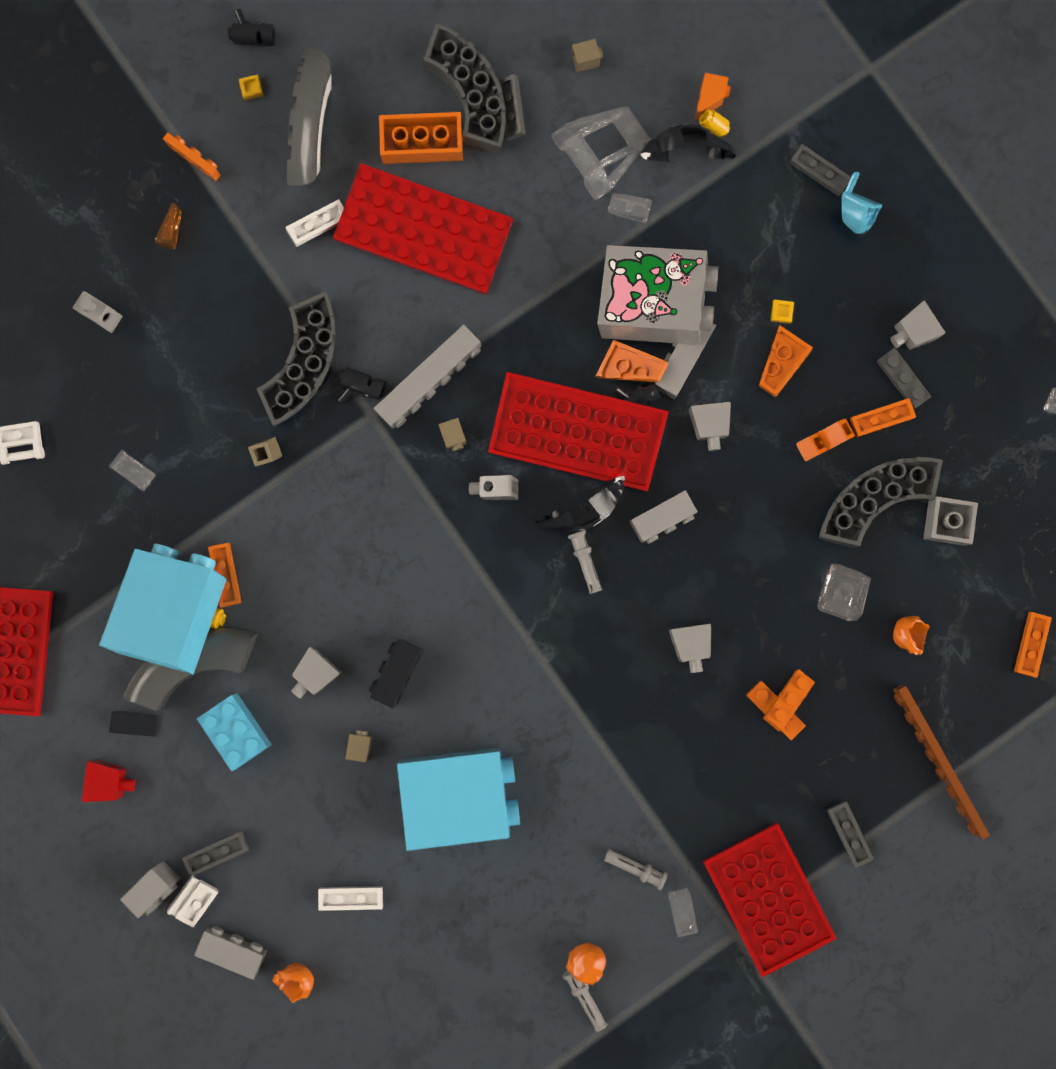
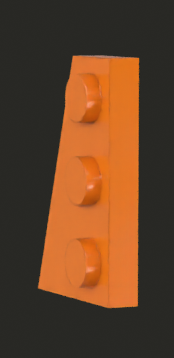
M779 325L759 387L776 398L810 354L813 347Z
M613 340L596 377L598 379L660 382L668 363L660 358Z

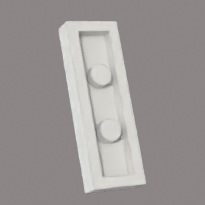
M338 199L286 226V231L295 246L298 247L336 227L344 207Z
M383 886L320 887L318 889L319 911L382 909Z

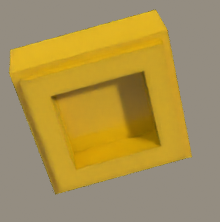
M259 75L239 79L244 101L264 96Z
M773 300L771 321L791 323L794 302Z

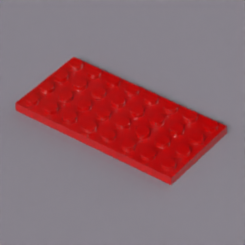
M360 163L333 240L487 295L513 218Z
M507 372L488 452L607 482L614 478L625 476L624 486L648 491L669 411Z

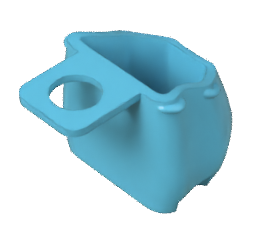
M859 172L853 173L845 192L842 194L843 222L856 234L868 231L882 208V204L852 192L859 177Z

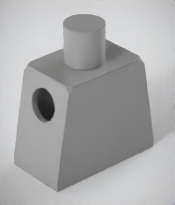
M85 291L82 292L73 306V309L110 333L114 331L123 317ZM109 314L108 318L103 321L104 315Z
M924 300L895 325L898 333L891 337V342L896 348L905 343L907 348L911 350L938 339L945 334V331Z
M730 402L695 405L689 408L696 438L698 441L707 440L708 451L721 450L720 439L726 438L729 435Z
M512 475L480 476L479 482L469 483L470 495H480V498L484 500H518V479Z
M711 624L670 629L669 633L679 662L689 661L690 673L702 672L701 659L711 657Z
M310 647L292 674L298 683L291 691L300 699L307 691L316 695L343 672L315 647Z

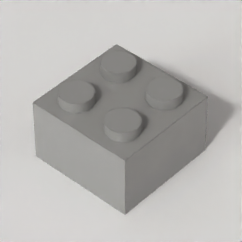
M935 497V500L928 502L923 539L962 546L973 544L978 503Z
M162 861L147 872L120 900L137 918L143 914L148 916L163 903L167 896H170L178 888L176 883L181 878L165 861Z

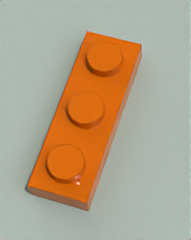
M167 132L163 137V140L171 149L214 181H217L221 176L216 169L218 166L210 159L204 160L201 157L202 154L197 149L185 146L186 142L178 135L173 137Z
M910 398L851 417L850 422L857 438L914 419L916 415Z
M230 543L209 546L210 558L216 561L214 571L227 579L219 600V607L223 608L242 604Z
M1028 612L1014 672L1037 678L1052 617Z
M796 670L763 719L777 731H782L815 682L801 670Z
M759 681L746 694L764 714L767 713L777 698L762 681ZM793 714L782 732L789 740H792L806 725Z

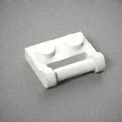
M35 421L0 427V463L2 465L10 464V461L29 458L42 459L45 457L39 422ZM33 444L34 450L8 453L7 448Z

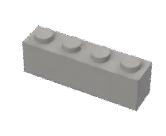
M713 324L712 332L714 331V329H715V327H716L715 324ZM701 331L700 345L673 343L672 346L676 348L672 354L668 352L664 361L668 363V366L660 382L655 384L659 392L675 400L712 334L711 331Z

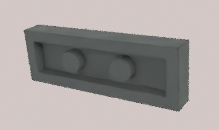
M514 74L499 80L505 104L506 124L504 137L508 141L526 135L518 76Z
M803 144L789 162L837 196L841 195L851 179V176Z
M895 348L877 360V363L904 399L910 398L913 409L931 398V395Z
M847 801L840 802L826 809L852 866L856 869L873 861L874 858Z
M241 830L182 857V860L191 877V875H197L249 851L250 848Z

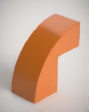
M845 418L801 440L796 445L806 462L855 437V434Z

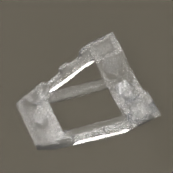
M621 107L579 118L565 124L550 134L561 152L564 150L567 152L585 178L584 185L594 200H597L613 189L616 182L639 156L645 145L650 142L649 136L629 107ZM613 122L629 146L599 161L583 137ZM629 155L607 178L604 168Z

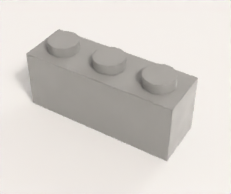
M685 490L632 519L630 524L640 542L646 541L649 544L658 539L657 534L663 531L665 534H668L677 529L675 526L677 523L682 521L683 524H686L695 519L693 515L697 513V510Z
M209 926L204 931L194 956L254 980L260 970L267 950L257 942L249 943L244 941V938L240 935H230L218 926Z

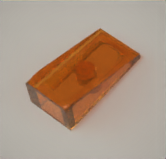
M175 203L171 204L155 239V243L162 248H176L181 210Z

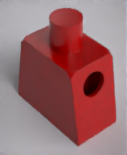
M96 759L87 761L82 802L118 800L122 798L123 791L133 792L135 790L136 780L125 778L126 768Z

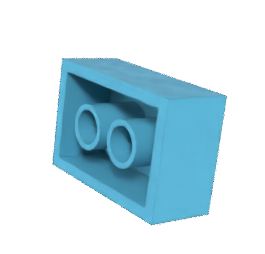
M238 693L229 696L197 718L231 771L238 769L272 745Z

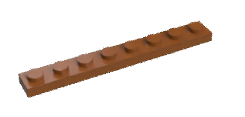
M903 685L897 686L893 689L895 692L894 698L899 706H903L906 712L904 716L910 725L913 724L916 730L914 732L916 738L926 747V756L931 762L935 763L937 767L935 771L938 777L945 781L948 795L955 799L958 804L956 809L968 822L966 825L968 831L972 836L982 840L989 837L990 834L908 688Z

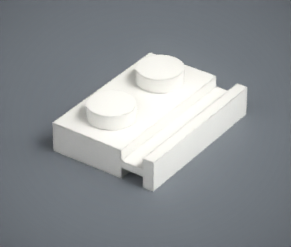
M191 875L167 909V914H171L176 919L194 927L217 895L218 889Z

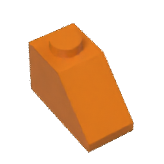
M709 73L704 74L695 120H700L701 115L707 109L715 110L720 107L724 98L729 97L731 88L730 85H727L729 77Z

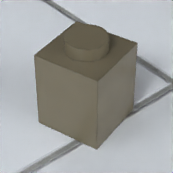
M596 39L572 45L571 55L576 73L600 67V59L603 58L601 46H597Z
M458 418L438 424L447 450L452 449V452L464 448L463 445L467 444Z
M276 437L257 442L248 447L255 467L282 457Z
M357 729L355 733H350L346 759L360 762L369 761L373 735H368V731Z

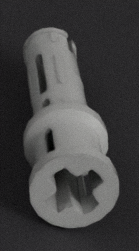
M584 530L569 535L568 539L572 541L575 550L573 554L579 559L589 593L592 594L601 591L602 588L590 556L592 549L588 547L585 538L586 531Z
M610 848L604 858L605 862L640 877L639 880L641 882H648L656 886L660 891L666 882L667 872L657 871L650 864L644 866Z
M567 970L562 977L569 983L572 995L579 999L595 1031L603 1030L607 1026V1022H605L588 991L589 985L576 980Z

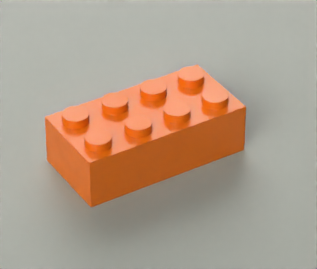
M461 112L379 115L380 156L383 164L463 161Z

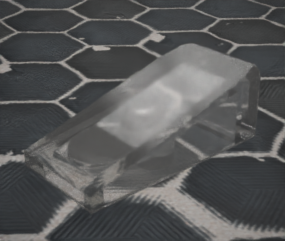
M613 193L607 213L646 223L652 200Z
M124 450L120 451L109 466L143 491L156 476L155 473Z
M688 888L669 892L668 897L677 936L682 937L698 933L692 899Z

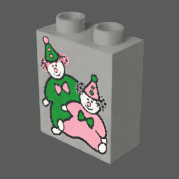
M607 245L597 323L601 337L606 339L700 345L701 331L712 332L714 306H704L706 291L716 292L718 266H708L707 251Z

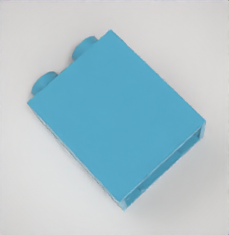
M154 544L151 553L135 549L99 646L121 655L194 674L227 579L214 571L215 560L199 554H192L188 563L177 560L179 552L164 545Z
M500 748L403 759L397 764L407 851L506 839L510 837L509 826L520 825L518 800H506L504 783L515 782L513 758H501Z

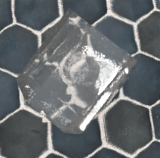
M831 564L817 607L821 612L831 614L845 621H856L863 614L870 577L843 565Z

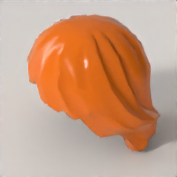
M919 616L901 618L895 624L893 631L895 644L911 654L921 655L929 624H925Z
M590 942L580 944L570 951L566 969L579 982L593 985L597 981L599 982L603 975L606 964L605 954L598 945Z
M293 963L283 970H279L274 975L272 981L277 987L279 986L280 990H283V993L289 997L292 1003H295L296 1000L308 997L314 984V976L305 965Z

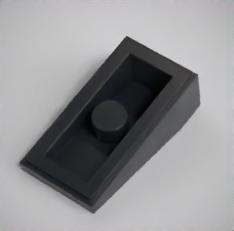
M113 711L111 713L109 733L154 737L158 716Z

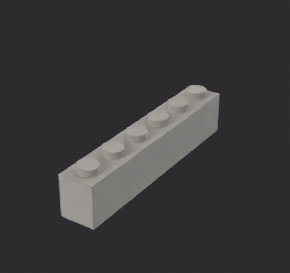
M462 325L377 404L374 410L392 429L395 427L399 428L406 421L405 417L408 414H414L421 407L420 403L423 400H429L436 393L435 389L438 386H444L449 382L452 373L455 371L459 372L464 368L467 359L470 357L474 358L479 354L481 342L465 325Z

